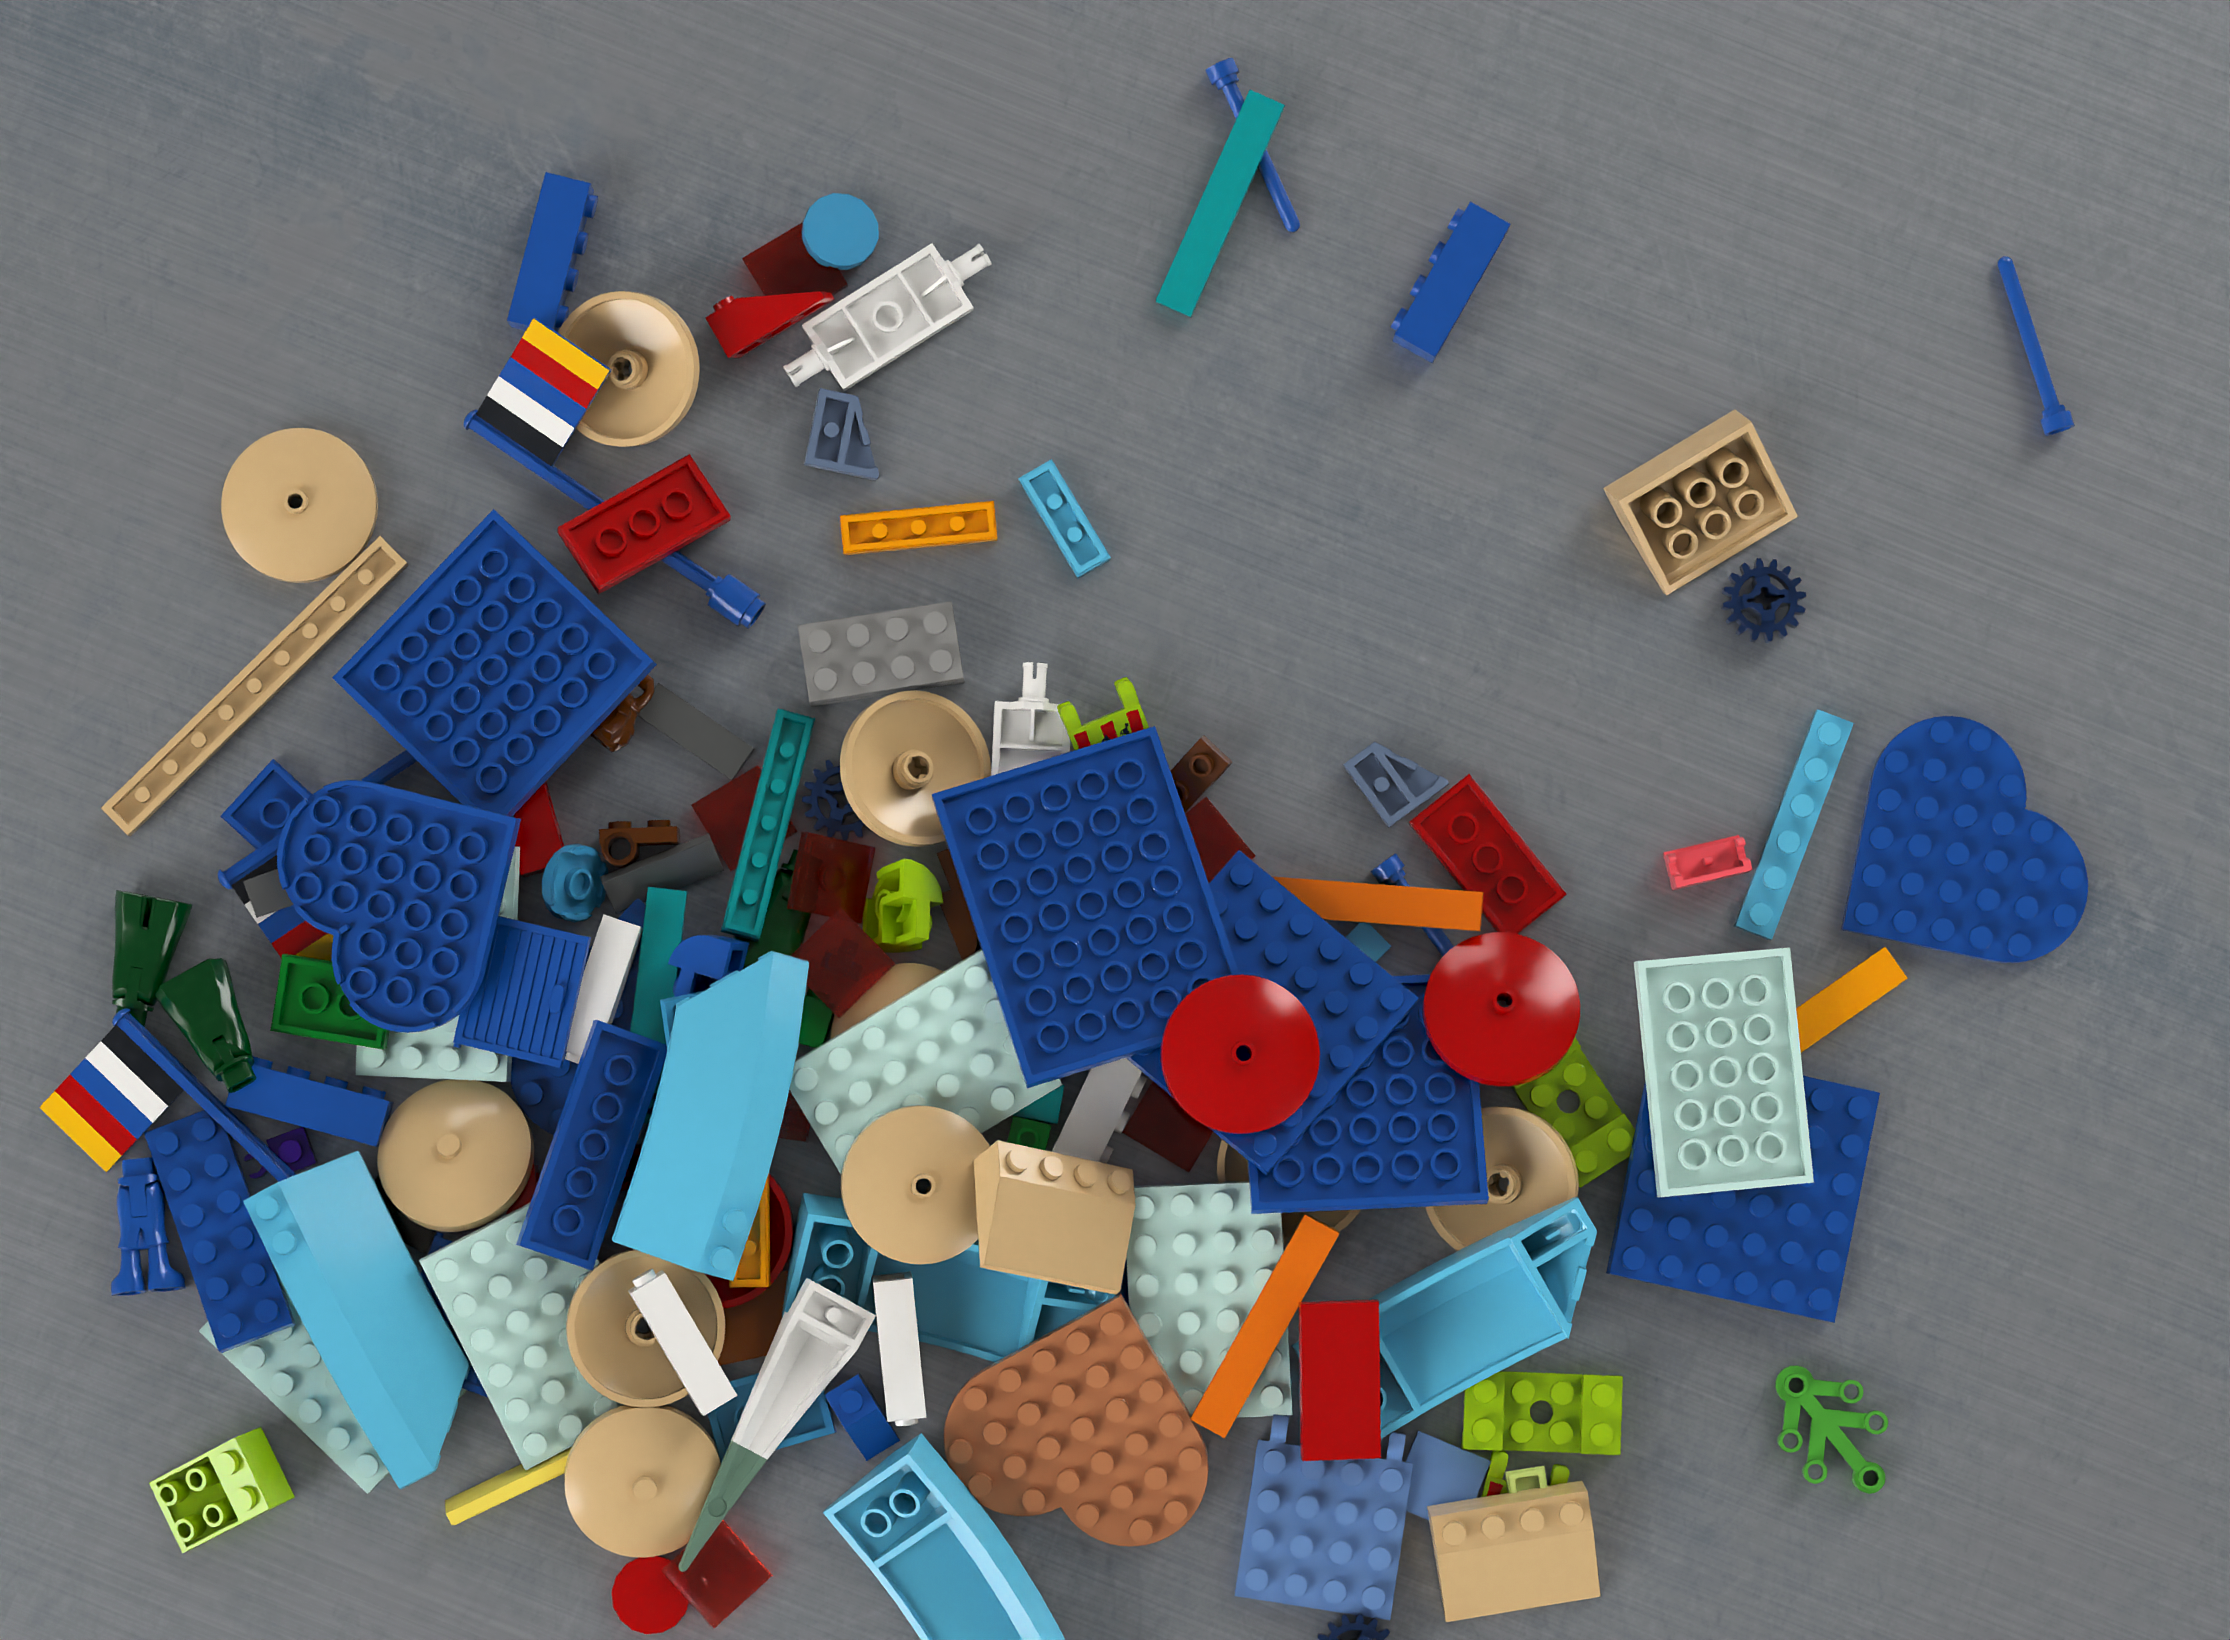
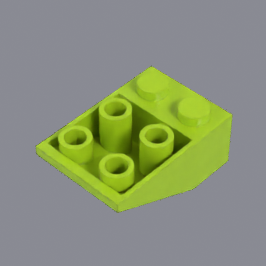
M261 1427L237 1436L149 1482L182 1553L295 1498Z

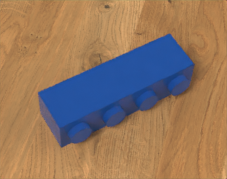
M545 172L507 318L512 328L526 331L533 318H537L558 332V328L560 329L567 319L569 307L564 306L568 291H575L579 276V270L574 269L577 255H584L588 242V233L584 232L587 217L593 219L598 203V196L593 195L594 190L591 183Z
M1471 201L1465 211L1458 208L1447 227L1453 233L1446 244L1441 241L1438 242L1428 260L1434 264L1427 277L1420 274L1410 292V295L1415 297L1409 310L1401 307L1391 325V328L1396 330L1392 341L1433 364L1511 224Z
M254 1056L252 1069L256 1075V1080L236 1092L228 1093L225 1104L227 1107L379 1147L382 1132L390 1119L394 1102L384 1100L386 1095L384 1091L363 1086L362 1093L347 1090V1081L328 1076L325 1077L324 1083L309 1079L310 1071L288 1066L286 1073L272 1070L273 1061Z

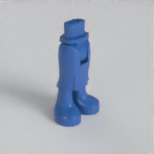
M153 1158L122 1160L123 1177L118 1178L120 1186L117 1193V1212L120 1225L118 1248L121 1249V1265L119 1274L111 1282V1296H129L146 1293V1283L140 1259V1251L148 1250V1291L166 1292L185 1289L183 1274L174 1270L170 1266L167 1244L170 1242L165 1231V1200L159 1183V1176L154 1174Z

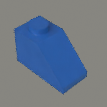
M860 1373L825 1394L826 1399L844 1429L866 1461L900 1441L890 1422H887L886 1415Z

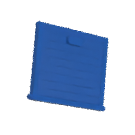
M498 916L482 983L471 1003L459 1014L453 1047L461 1048V1045L562 1068L591 937Z

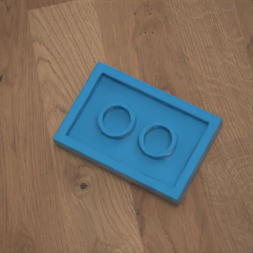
M759 1373L729 1381L738 1396L708 1413L721 1463ZM825 1390L811 1404L776 1450L836 1433L828 1401L825 1397Z

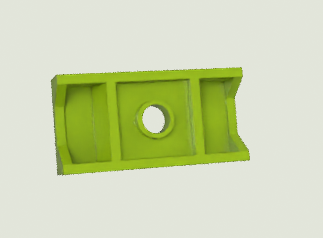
M1574 1038L1569 1051L1561 1062L1547 1074L1531 1082L1511 1086L1527 1111L1547 1121L1563 1137L1576 1163L1579 1188L1630 1156L1635 1129L1625 1113H1622L1586 1058L1576 1038ZM1569 1090L1578 1096L1579 1105L1573 1113H1565L1559 1109L1557 1098L1561 1092Z
M1499 1371L1464 1390L1461 1448L1469 1450L1621 1455L1623 1376ZM1540 1400L1548 1402L1552 1408L1551 1418L1542 1424L1534 1422L1530 1416L1531 1406Z

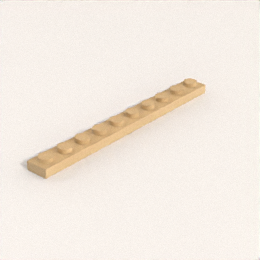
M379 536L121 787L101 809L131 837L409 564Z

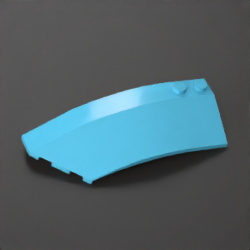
M775 951L764 954L758 958L759 961L741 971L736 970L710 984L709 989L691 999L687 997L675 1004L676 1011L657 1096L637 1166L612 1237L613 1242L700 1273L731 1281L734 1280L761 1200L783 1120L798 1049L809 968L808 961Z
M355 1151L294 1175L243 1200L271 1261L315 1347L352 1413L398 1488L402 1490L435 1472L441 1458L439 1454L446 1433L450 1431L459 1404L457 1400L464 1379L467 1380L471 1364L413 1261L361 1153Z
M803 1193L794 1227L782 1317L784 1312L789 1311L806 1278L876 1315L872 1276L911 1271L919 1342L937 1345L997 1362L1115 1297V1295L980 1268L978 1240L962 1253L942 1262L933 1264L899 1262L882 1255L864 1242L852 1227L846 1215L842 1198ZM876 1317L868 1331L877 1332Z
M1577 1196L1464 1247L1368 1299H1377L1379 1301L1381 1439L1491 1375L1566 1338L1569 1339L1576 1302L1580 1298L1587 1272L1585 1268L1591 1246H1594L1597 1234L1594 1224ZM1298 1341L1295 1344H1293L1292 1347L1295 1350L1297 1356L1299 1357Z
M922 1433L894 1451L823 1511V1514L884 1586L921 1640H1065L1040 1592L995 1523Z

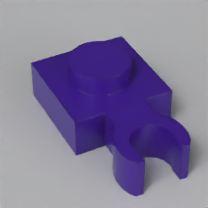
M300 1127L266 1140L268 1147L293 1172L318 1164L305 1127ZM249 1153L243 1159L247 1162L254 1159V1157ZM262 1166L260 1171L249 1176L250 1178L258 1179L265 1176L268 1171Z

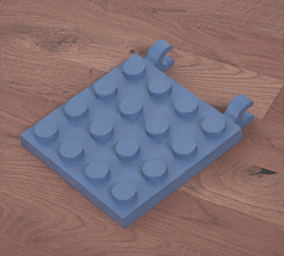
M1274 1414L1270 1441L1258 1439L1234 1596L1352 1615L1362 1614L1365 1617L1390 1620L1413 1463L1402 1461L1406 1434L1390 1433L1386 1459L1302 1461L1301 1445L1285 1443L1289 1416Z

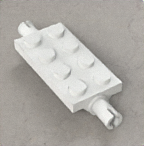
M933 243L802 324V328L813 344L811 345L812 350L788 365L783 366L794 386L798 387L799 384L825 369L826 371H831L844 392L972 312L974 307L965 295L962 286H964L963 281L985 267L992 265L988 255L984 254L982 246L978 243L974 248L950 262L949 260L944 261Z
M1033 662L1023 663L1022 697H1019L1018 701L1014 702L995 701L991 776L1070 752L1071 741L1057 710L1059 704L1049 703V699L1045 698L1048 664L1037 663L1036 679H1033Z

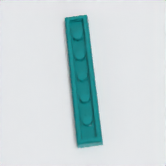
M1249 90L1156 298V303L1190 318L1192 317L1284 111V104Z
M779 708L776 711L720 932L757 942L760 939L815 718Z
M648 887L630 1032L666 1044L660 1000L674 997L673 985L678 977L679 967L669 965L668 962L675 948L682 942L688 892ZM663 1068L661 1070L654 1093L658 1092L659 1082L661 1080ZM651 1100L649 1108L654 1107L655 1101ZM646 1114L644 1123L649 1124L651 1115Z

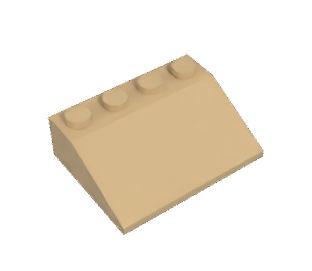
M1735 409L1603 488L1621 524L1666 596L1798 517L1752 422Z
M999 1140L974 1159L980 1268L1114 1295L1120 1292L1136 1205L1133 1169Z
M1582 1481L1552 1485L1541 1489L1522 1490L1512 1494L1504 1493L1427 1506L1446 1622L1601 1597L1588 1491Z

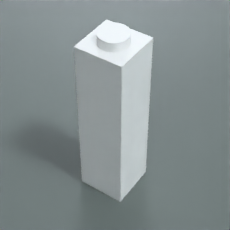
M603 914L583 973L566 1049V1060L579 1064L594 1020L612 1025L642 937V927Z
M650 1269L633 1279L632 1282L635 1286L629 1289L628 1292L699 1412L705 1416L738 1396L666 1273L661 1270L655 1274L654 1270Z
M909 1271L873 1275L872 1283L887 1422L895 1421L896 1426L915 1425L919 1423V1418L927 1417L912 1274Z

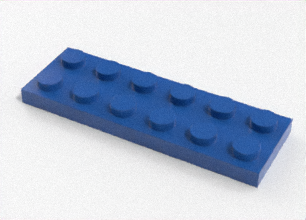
M599 1020L593 1021L516 1245L593 1271L667 1054L666 1044Z
M205 1110L145 1132L144 1135L218 1351L224 1353L296 1325L279 1275L243 1200L251 1197L230 1134Z

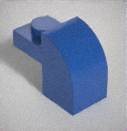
M697 935L681 942L671 954L668 962L669 965L681 968L680 975H678L673 985L674 997L709 989L712 978L719 980L736 970H743L749 943L723 935Z

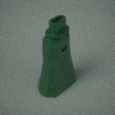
M794 849L788 864L782 863L781 868L777 870L759 941L733 936L735 939L749 943L743 969L759 961V957L770 951L800 959L820 881L816 877L822 863L820 859Z
M116 890L115 953L112 974V997L115 999L112 1000V1004L117 1005L116 1013L128 1008L131 1010L130 1014L145 1027L147 1013L154 1010V1007L151 1006H155L157 1002L155 994L159 986L165 983L173 955L189 918L192 904Z
M209 958L159 986L155 994L157 1001L189 1041L207 1069L218 1081L224 1082L229 1093L236 1092L256 1080V1075L252 1069L254 1059L251 1044L238 1008L226 960L222 958Z

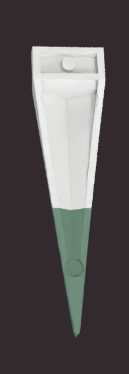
M808 1278L805 1279L789 1311L784 1312L679 1563V1570L681 1572L688 1569L768 1458L831 1380L855 1354L876 1315Z

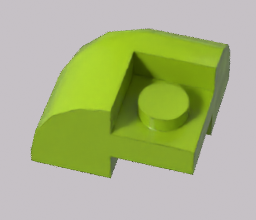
M904 858L884 866L876 872L879 881L875 886L872 898L865 897L862 950L881 953L912 952L922 949V942L929 939V933L932 928L930 908L943 904L942 890L935 875L927 867L916 861Z

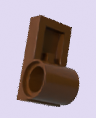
M1205 735L1193 745L1171 770L1185 813L1232 764V761Z
M671 820L647 821V827L632 828L631 821L608 822V829H599V845L601 846L604 858L610 864L623 868L637 861L640 854V846L680 845V829L677 826H671ZM618 839H626L631 845L630 854L622 860L614 859L610 852L612 844Z

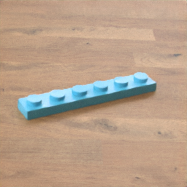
M1819 709L1815 711L1734 927L1767 940H1772L1852 730L1853 722Z

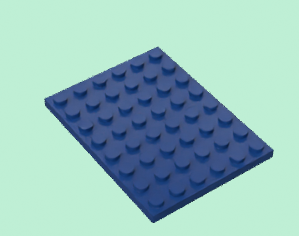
M1155 726L932 794V800L1027 1088L1161 1047L1168 1019L1186 995L1213 979L1240 975Z

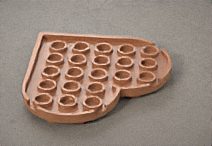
M1121 1293L976 1373L961 1387L955 1396L945 1422L944 1449L948 1465L981 1505L993 1511L1011 1516H1035L1061 1507L1069 1519L1082 1531L1097 1540L1117 1546L1148 1545L1161 1541L1177 1532L1191 1519L1198 1509L1208 1480V1455L1203 1437L1195 1422L1190 1420L1191 1415Z

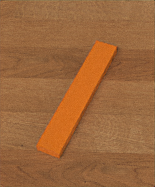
M1273 877L1324 920L1481 932L1483 892Z
M1307 1213L1304 1214L1190 1420L1225 1439L1297 1311L1299 1302H1302L1340 1232Z

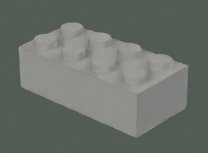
M952 601L798 625L808 697L812 707L891 695L902 691L922 690L965 683Z

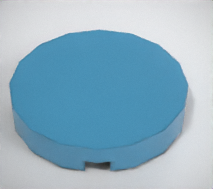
M832 193L819 198L809 207L803 220L802 241L805 248L819 264L826 267L831 266L838 268V270H849L862 265L872 255L879 239L878 222L873 211L861 199L849 194Z
M576 843L566 845L555 852L547 863L542 878V897L546 908L554 917L574 923L584 921L592 916L590 913L594 908H600L605 900L606 891L600 876L608 874V868L606 863L601 861L598 855L600 853L596 849Z

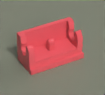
M1736 835L1664 852L1663 855L1672 891L1752 871L1751 861L1745 854L1744 846L1746 843L1744 838Z

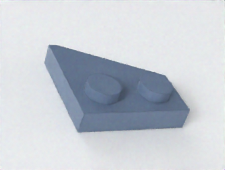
M823 388L818 390L804 465L875 481L878 479L879 472L870 448L871 442L863 422V412L858 396Z
M1373 742L1343 764L1345 770L1388 828L1449 785L1446 778L1438 776L1418 766L1417 763L1393 753L1390 749L1377 742Z

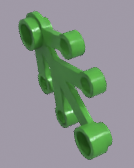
M1797 1365L1788 1366L1781 1370L1776 1378L1775 1388L1778 1396L1785 1401L1783 1428L1777 1438L1778 1445L1783 1451L1793 1453L1802 1446L1803 1439L1797 1431L1801 1406L1811 1417L1807 1462L1802 1468L1805 1480L1818 1484L1827 1477V1467L1823 1463L1827 1437L1852 1468V1482L1854 1486L1864 1493L1872 1494L1878 1492L1885 1483L1884 1470L1876 1463L1867 1462L1839 1426L1861 1428L1871 1434H1881L1888 1427L1887 1416L1883 1412L1876 1410L1869 1411L1868 1413L1824 1409L1814 1396L1840 1397L1846 1403H1857L1863 1397L1864 1392L1862 1385L1858 1381L1845 1380L1841 1383L1815 1380L1806 1368ZM1797 1377L1802 1381L1803 1386L1799 1392L1793 1393L1789 1389V1382ZM1848 1384H1854L1857 1388L1858 1393L1853 1399H1848L1844 1395V1389ZM1873 1415H1879L1882 1419V1426L1877 1430H1873L1869 1426V1419ZM1788 1433H1793L1797 1438V1443L1792 1448L1785 1447L1783 1443V1438ZM1813 1464H1818L1822 1471L1817 1479H1812L1808 1475V1469ZM1869 1470L1874 1471L1877 1476V1480L1873 1485H1866L1863 1481L1865 1472Z

